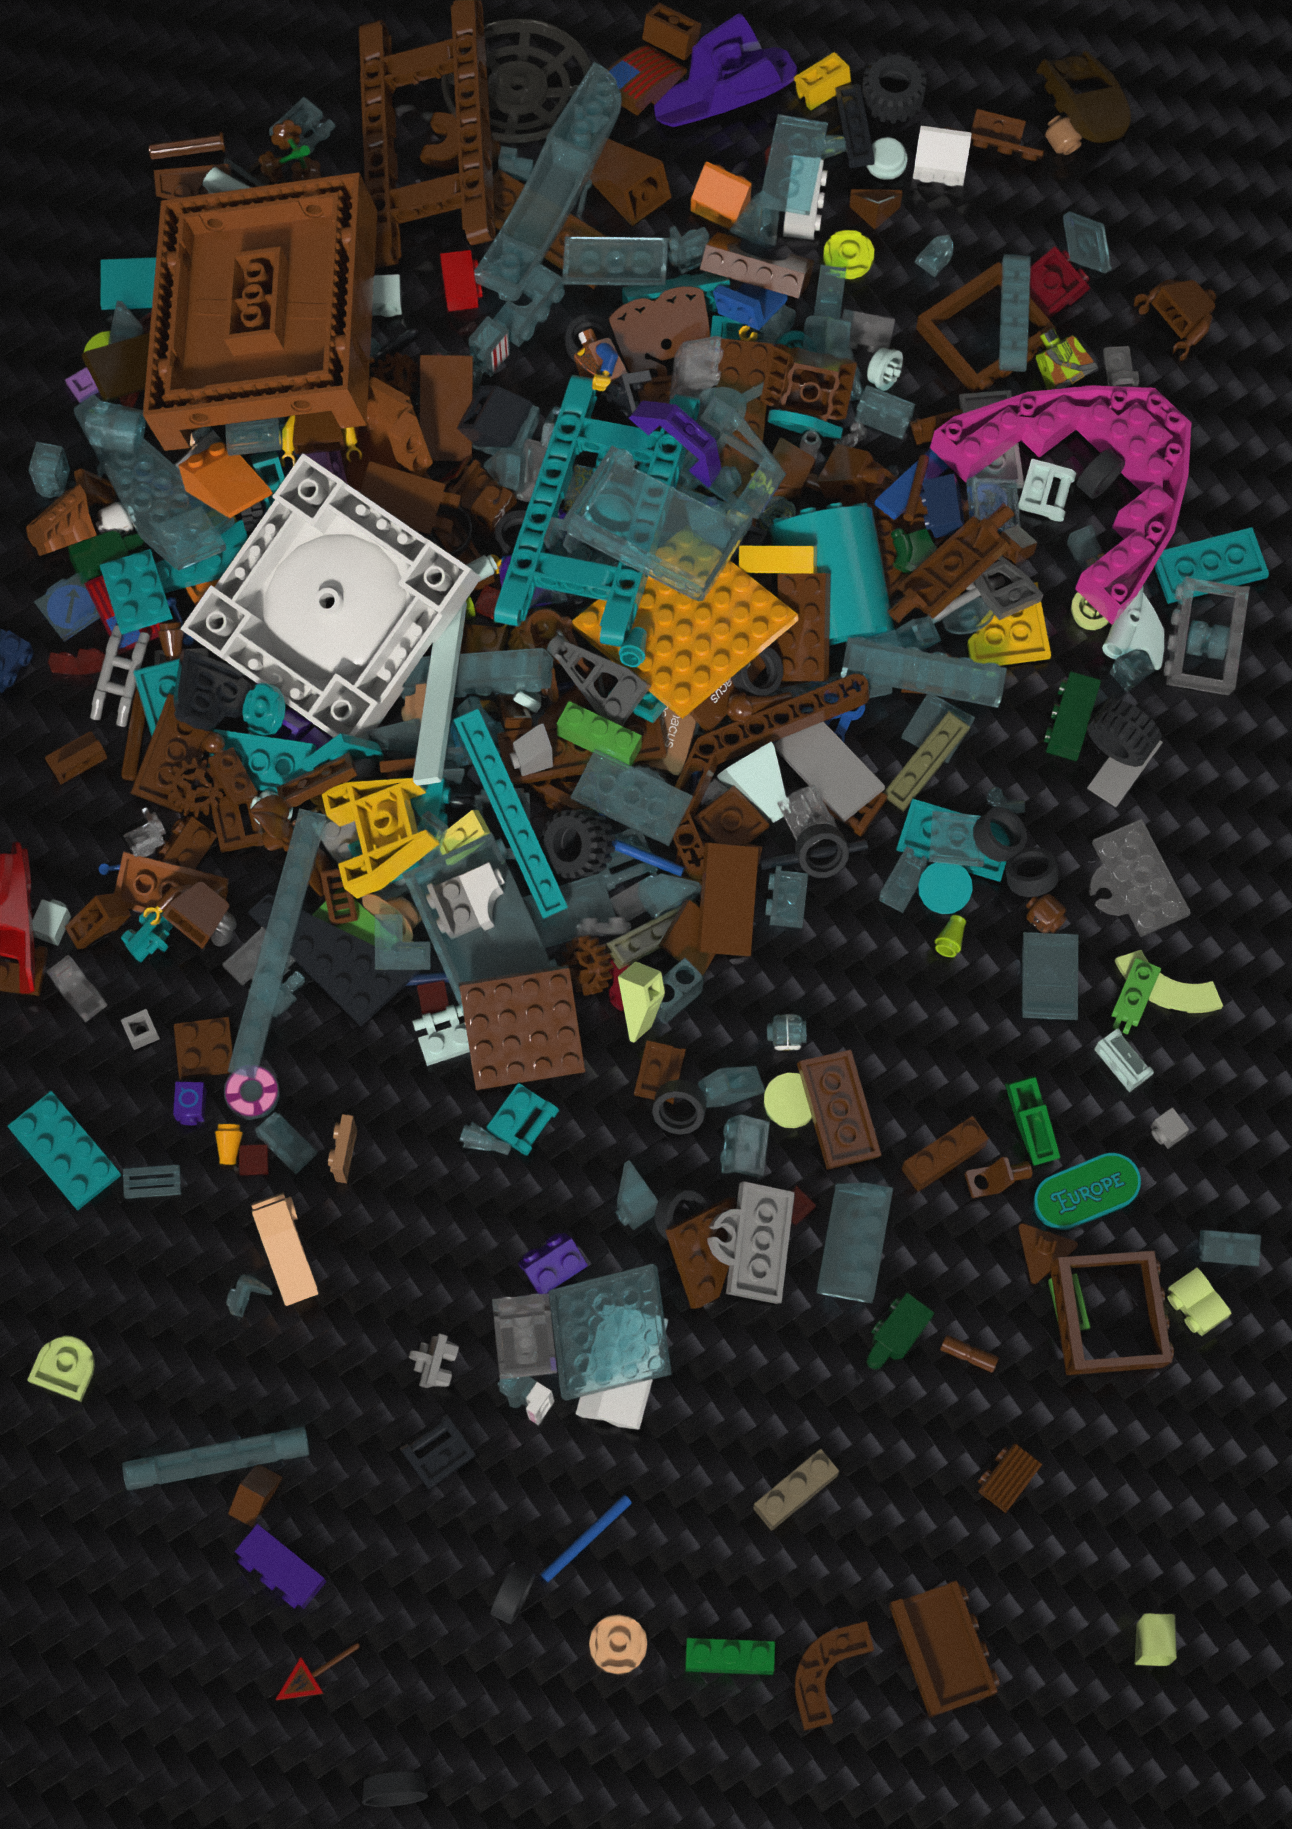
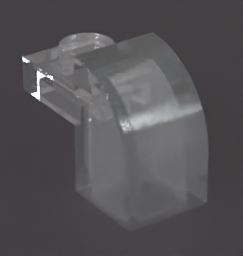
M69 955L46 971L63 997L85 1022L107 1006L96 988L86 979Z

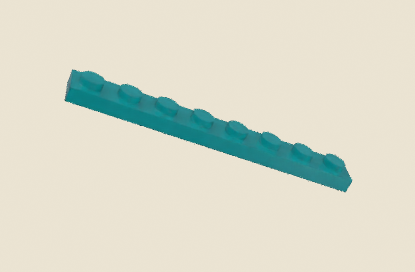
M479 709L454 719L543 919L567 909L568 906Z

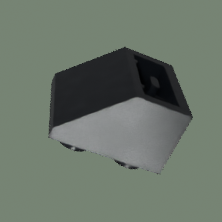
M480 385L457 429L476 447H511L523 423L527 420L533 403L499 386Z

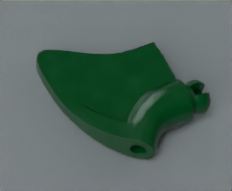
M897 528L891 532V538L894 540L892 543L897 554L893 566L908 575L938 549L932 542L927 529L910 534H905L903 528Z

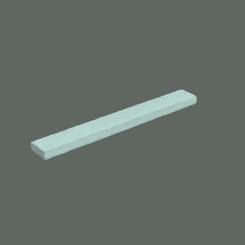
M464 602L443 634L432 646L413 782L417 786L442 782L467 607L466 602Z

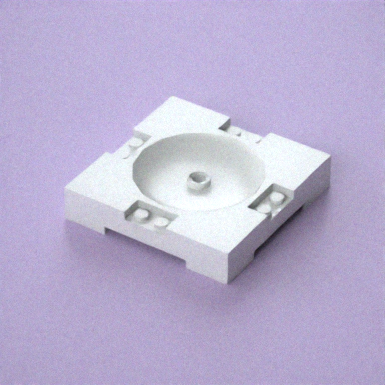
M302 453L272 498L275 499L273 504L216 586H210L181 627V630L256 683L273 684L278 687L287 705L333 738L343 733L369 740L404 690L402 685L432 642L435 643L443 634L481 577L468 566ZM334 598L333 606L326 609L327 601Z

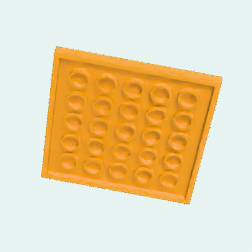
M686 526L656 551L632 629L640 627L647 632L644 662L638 667H628L620 660L619 650L621 647L600 643L602 628L600 622L607 601L598 599L572 621L575 631L610 660L631 669L649 683L651 687L648 691L683 719L798 621V614Z

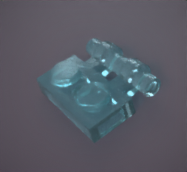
M305 97L275 123H282L286 119H291L294 124H298L302 132L299 135L300 142L297 145L299 147L308 146L310 148L308 155L314 151V146L321 140H326L330 136V131L335 128V124L329 119L323 125L319 122L323 117L322 111ZM273 126L269 129V134L271 136L274 134ZM312 129L314 133L308 139L303 137L307 131Z

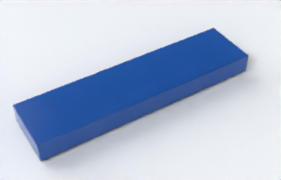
M932 449L924 454L929 457L924 480L941 477L950 469ZM918 461L887 488L874 503L875 506L893 520L906 509Z

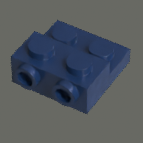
M0 628V692L3 693L7 687H11L14 684L17 673L22 666L29 664L34 651L29 642L9 630L6 632Z

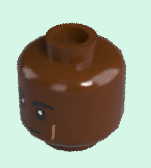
M1049 893L1041 897H1033L1026 905L1029 909L1026 915L1027 920L1044 934L1050 931L1054 934L1067 919L1065 916V906Z

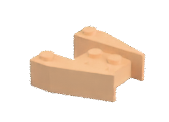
M283 1192L252 1203V1214L285 1305L287 1306L318 1295L317 1286L293 1221L298 1218L292 1198H285Z

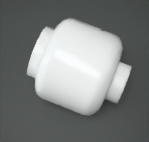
M114 502L98 511L99 521L95 525L100 534L113 530L120 533L121 537H124L133 532V524L136 523V520L127 504L122 505L120 502Z

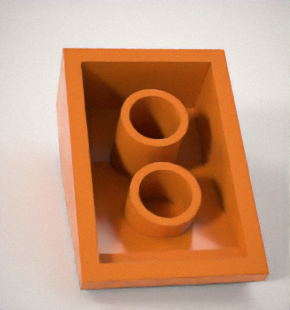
M222 441L210 445L208 449L190 456L186 461L178 465L186 492L228 518L272 495V490L235 449Z

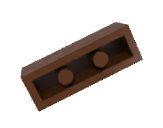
M972 1116L906 1160L902 1171L917 1192H919L986 1147L989 1138Z

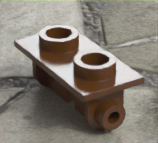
M956 408L951 412L920 420L917 418L916 421L910 422L916 445L932 441L935 430L951 418L963 414V410H957Z

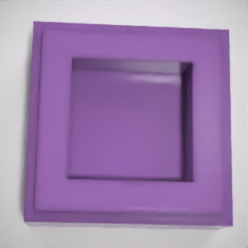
M87 367L65 379L66 384L79 403L99 392Z

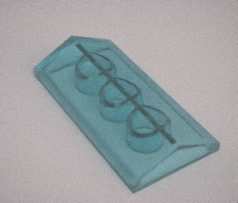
M565 237L562 283L581 285H666L668 238Z

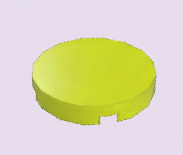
M843 230L836 232L826 242L823 260L826 268L833 275L842 279H854L863 276L871 268L874 260V248L872 242L867 237L862 236L860 232L856 230Z

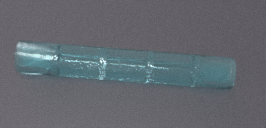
M305 1427L123 1462L125 1485L129 1491L153 1486L156 1483L163 1484L276 1462L278 1459L286 1460L309 1455Z

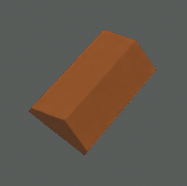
M124 851L114 893H119L128 909L144 912L147 908H155L157 906L156 902L172 887L186 884L193 886L198 882H203L211 888L216 882H220L228 889L229 878Z

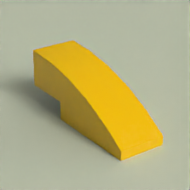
M739 546V568L745 573H817V546Z

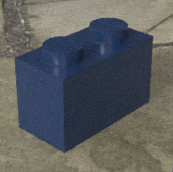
M950 474L923 480L925 491H921L923 506H927L928 514H924L926 529H931L935 538L953 535L965 524L960 486L955 475Z

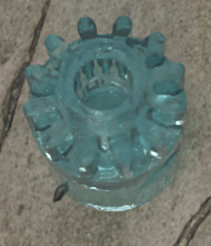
M98 401V404L95 405V410H89L85 432L89 433V437H91L89 443L92 445L137 454L143 441L146 420L143 417L142 409Z

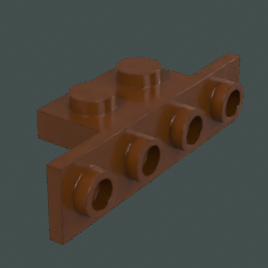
M979 109L976 110L971 129L973 146L987 149L988 145L998 147L997 152L1012 155V151L1022 153L1021 158L1036 161L1037 157L1042 158L1044 154L1043 151L1020 145L1026 121ZM945 126V129H948V130L962 131V130H958V129H954V128H950V127H946V126Z

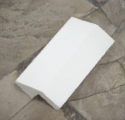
M604 1307L576 1415L583 1418L605 1420L617 1427L640 1429L668 1323L667 1319L626 1307Z

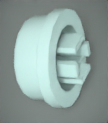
M886 137L876 140L872 144L875 164L867 165L868 170L877 178L885 180L900 176L907 165L905 148L899 141L893 138Z
M879 349L869 363L867 369L868 381L875 384L882 391L888 390L900 376L903 362L902 353L896 349Z

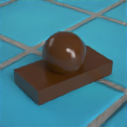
M82 468L74 472L76 486L80 484L86 493L88 507L95 503L107 507L117 502L114 483Z
M497 695L496 705L501 716L500 728L503 732L532 727V718L528 708L514 701V695Z

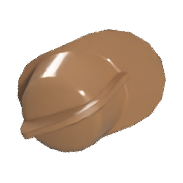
M373 894L365 895L362 898L364 908L396 937L405 943H410L413 940L412 930L422 920L423 915L410 901L403 897H391L384 900Z

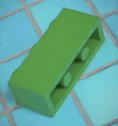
M570 701L556 723L557 736L627 769L631 768L642 747V735Z

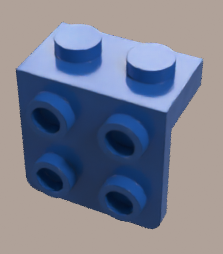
M743 283L736 291L722 285H718L713 290L718 314L756 330H760L788 300L785 294L748 283Z

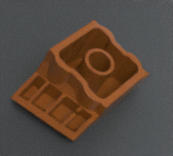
M80 484L72 490L71 488L66 490L26 527L28 539L33 547H36L39 556L97 536L89 515L86 493Z

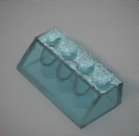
M870 1183L836 1184L817 1293L867 1303L873 1302L893 1188Z

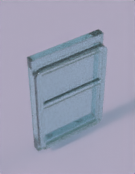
M1038 932L1023 933L1022 1018L1078 1019V935Z

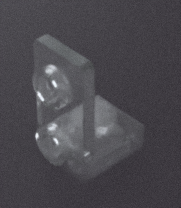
M1128 346L1105 348L1103 353L1108 386L1137 387L1139 375L1138 371L1133 372L1130 348Z

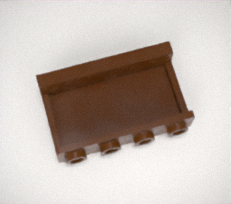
M957 1580L904 1600L893 1601L889 1605L929 1718L992 1696L998 1692L996 1687L1000 1685L996 1671L994 1669L990 1670L986 1658H989L987 1646L984 1641L979 1642L976 1630H979L977 1619L974 1613L969 1614L965 1603L969 1602L965 1587L964 1585L959 1586Z

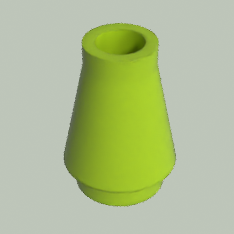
M957 915L950 917L949 922L935 940V949L938 953L946 957H955L961 951L964 926L966 924L964 918Z

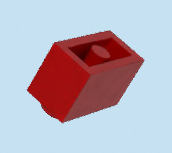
M471 250L440 254L448 311L478 308V298L482 297L481 282H475V275H479L477 259L472 260Z

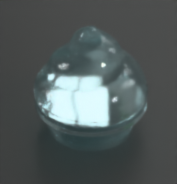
M734 466L722 467L719 475L714 480L715 487L728 493L736 491L737 487L741 486L742 483L740 473Z

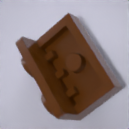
M194 817L180 818L171 829L173 834L169 840H165L158 847L156 860L195 869L217 835Z

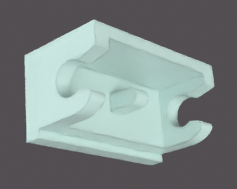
M1119 1028L1100 1040L1095 1048L1098 1055L1129 1092L1154 1073L1153 1069L1143 1062L1124 1039Z

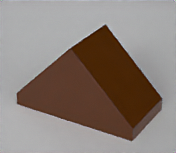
M257 1463L240 1483L228 1514L254 1528L283 1477Z

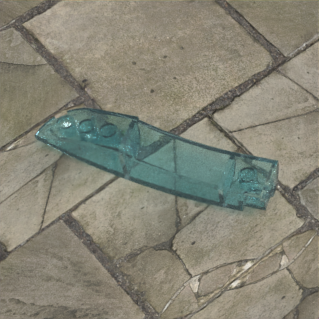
M595 62L592 64L550 130L538 160L511 213L474 271L476 283L498 292L499 299L516 301L522 295L571 214L617 121L621 110V92L617 86L616 79L601 65Z

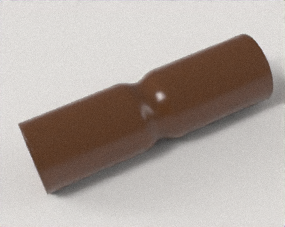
M946 1335L940 1349L992 1373L999 1357L977 1347H972L970 1344L950 1335Z

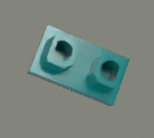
M143 912L139 917L142 928L138 932L132 929L127 930L121 937L127 949L139 962H142L149 953L152 955L157 948L164 952L168 949L164 940L170 935L168 932L173 925L162 916L163 912L161 913V921L157 925L150 924L156 919V912H151L146 918Z

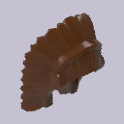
M535 607L529 609L525 621H522L519 627L515 626L511 631V636L507 642L509 646L508 652L512 654L511 661L517 662L518 669L524 670L525 676L530 678L531 683H536L537 689L541 690L543 695H548L551 702H557L559 694L553 666L560 664V662L547 652V646L559 634L567 639L569 643L579 646V643L576 640V635L572 632L573 624L569 616H563L559 611L552 608ZM582 657L577 665L587 678L592 670L587 659ZM597 680L594 683L595 687L599 685Z

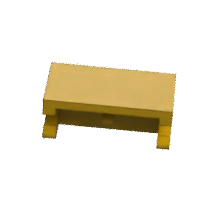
M834 52L794 77L799 98L805 96L807 107L813 110L836 95V87L851 85L849 66Z

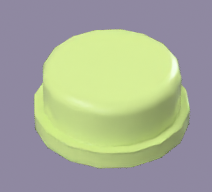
M1079 592L1076 593L1072 600L1071 611L1080 627L1087 630H1097L1109 623Z

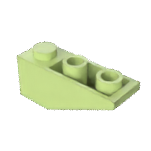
M636 961L618 976L631 1042L637 1041L652 1027L665 994L661 971Z

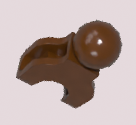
M436 112L432 115L431 126L435 133L445 136L446 139L438 145H425L421 151L420 159L426 166L450 170L459 165L456 115ZM490 133L492 163H494L501 154V144L496 136Z

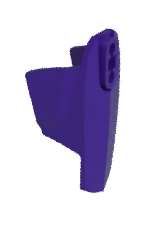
M737 14L703 36L693 46L689 79L673 86L654 105L656 120L662 124L676 127L741 107L773 94L791 83L797 75V67L786 50L777 47L762 49L747 20L742 14Z

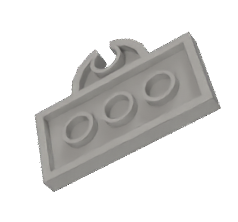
M741 1182L739 1183L737 1208L726 1210L712 1220L709 1228L714 1230L722 1227L728 1234L725 1243L720 1241L718 1237L707 1238L712 1254L720 1262L729 1265L726 1294L775 1304L782 1303L795 1192Z

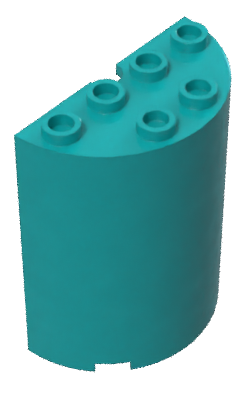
M842 503L827 505L826 510L816 511V508H807L800 511L801 515L773 520L774 524L769 527L772 546H817V573L831 574L829 646L842 642H853L895 634L893 618L887 612L891 606L873 509L868 507L867 503H859L850 507H843ZM777 573V577H778V574H797V573Z

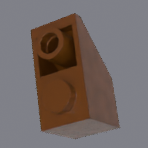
M1019 525L1004 530L999 534L1010 546L1002 556L1017 568L1034 554L1037 541Z

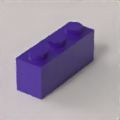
M258 1524L235 1550L237 1555L240 1556L237 1562L249 1572L253 1568L262 1574L259 1580L271 1590L277 1587L285 1594L281 1598L294 1609L297 1605L305 1609L326 1583V1580Z

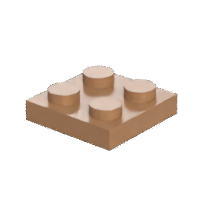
M342 1114L341 1123L336 1122L333 1138L336 1139L335 1150H330L328 1166H331L330 1172L334 1174L336 1182L347 1183L357 1134L354 1117Z

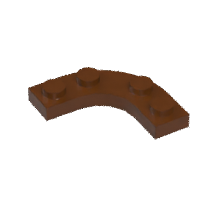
M867 1621L824 1634L813 1642L803 1655L796 1672L795 1695L804 1730L833 1723L825 1693V1680L828 1671L835 1663L845 1658L874 1651Z

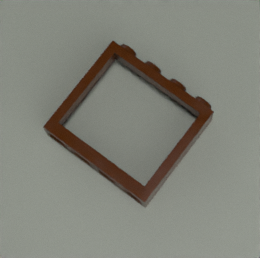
M1000 262L918 316L916 326L919 333L971 393H978L985 388L988 390L995 380L1010 375L1014 367L1020 363L1026 364L1039 350H1046L1047 348L1040 335L1054 328L1055 332L1057 329ZM999 284L1039 332L977 374L936 326Z
M1155 1251L1059 1257L1050 1263L1066 1375L1163 1368L1172 1362L1174 1349L1168 1339L1169 1319L1164 1314L1163 1303L1165 1293L1159 1283L1160 1263L1155 1258ZM1141 1263L1155 1355L1085 1360L1071 1268Z

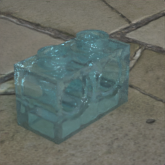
M36 442L29 466V473L36 491L44 497H60L64 493L70 472L62 446Z

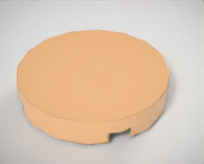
M620 1614L607 1616L591 1632L589 1642L591 1656L596 1664L606 1672L614 1674L628 1673L638 1667L645 1657L647 1649L646 1634L640 1624L629 1616Z

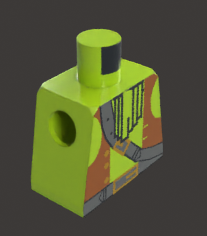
M1054 328L1040 335L1047 349L1036 355V360L1047 390L1066 388L1098 369L1096 363L1073 335L1060 341Z

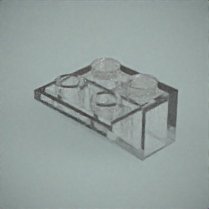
M713 336L682 343L674 356L669 399H673L675 394L699 398L701 404L704 398L709 397L712 387L718 385L721 376L718 364L723 356V348H720L722 337Z

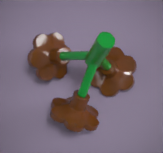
M286 119L282 123H277L273 126L274 134L271 136V141L274 145H278L281 150H287L291 146L293 148L292 154L284 158H276L270 151H267L259 156L261 171L272 183L277 182L283 177L281 168L285 166L286 162L294 158L298 159L299 162L293 163L291 167L293 182L321 178L320 163L312 161L309 157H304L310 153V148L306 145L298 148L297 144L300 142L299 135L302 130L291 119Z

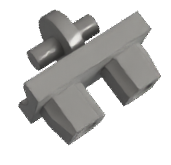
M442 1334L432 1336L430 1345L421 1343L419 1352L410 1351L409 1358L416 1361L414 1370L422 1372L419 1386L425 1388L449 1386L452 1371L440 1368L442 1359L455 1361L459 1346L447 1341L448 1336Z

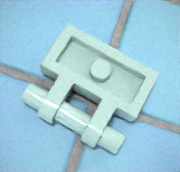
M450 1005L445 1007L446 1010L432 1015L429 1012L423 1014V1018L412 1021L415 1031L424 1028L427 1030L428 1035L418 1038L427 1066L470 1052L465 1023L460 1024L458 1017L464 1016L462 1005L456 1007ZM450 1021L452 1027L436 1032L434 1025Z

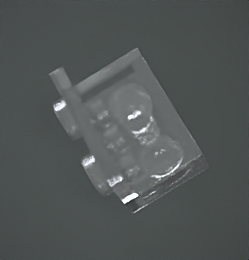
M844 309L838 340L843 341L842 346L857 349L858 345L868 346L867 351L876 353L881 348L889 349L895 319Z
M147 808L142 809L147 824L123 835L135 858L138 856L146 857L154 853L155 848L165 844L161 836L166 834L165 829L156 813L150 814Z

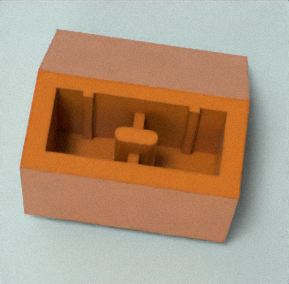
M706 161L691 198V211L736 233L750 210L752 183L748 182L743 176H736L727 172L722 166L713 165Z

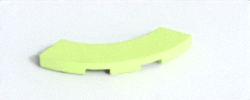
M1142 950L1115 959L1118 969L1126 980L1136 958L1149 963ZM1159 973L1149 997V1001L1161 1007L1187 1011V1013L1211 1012L1223 1007L1213 981L1203 984H1186L1172 980Z

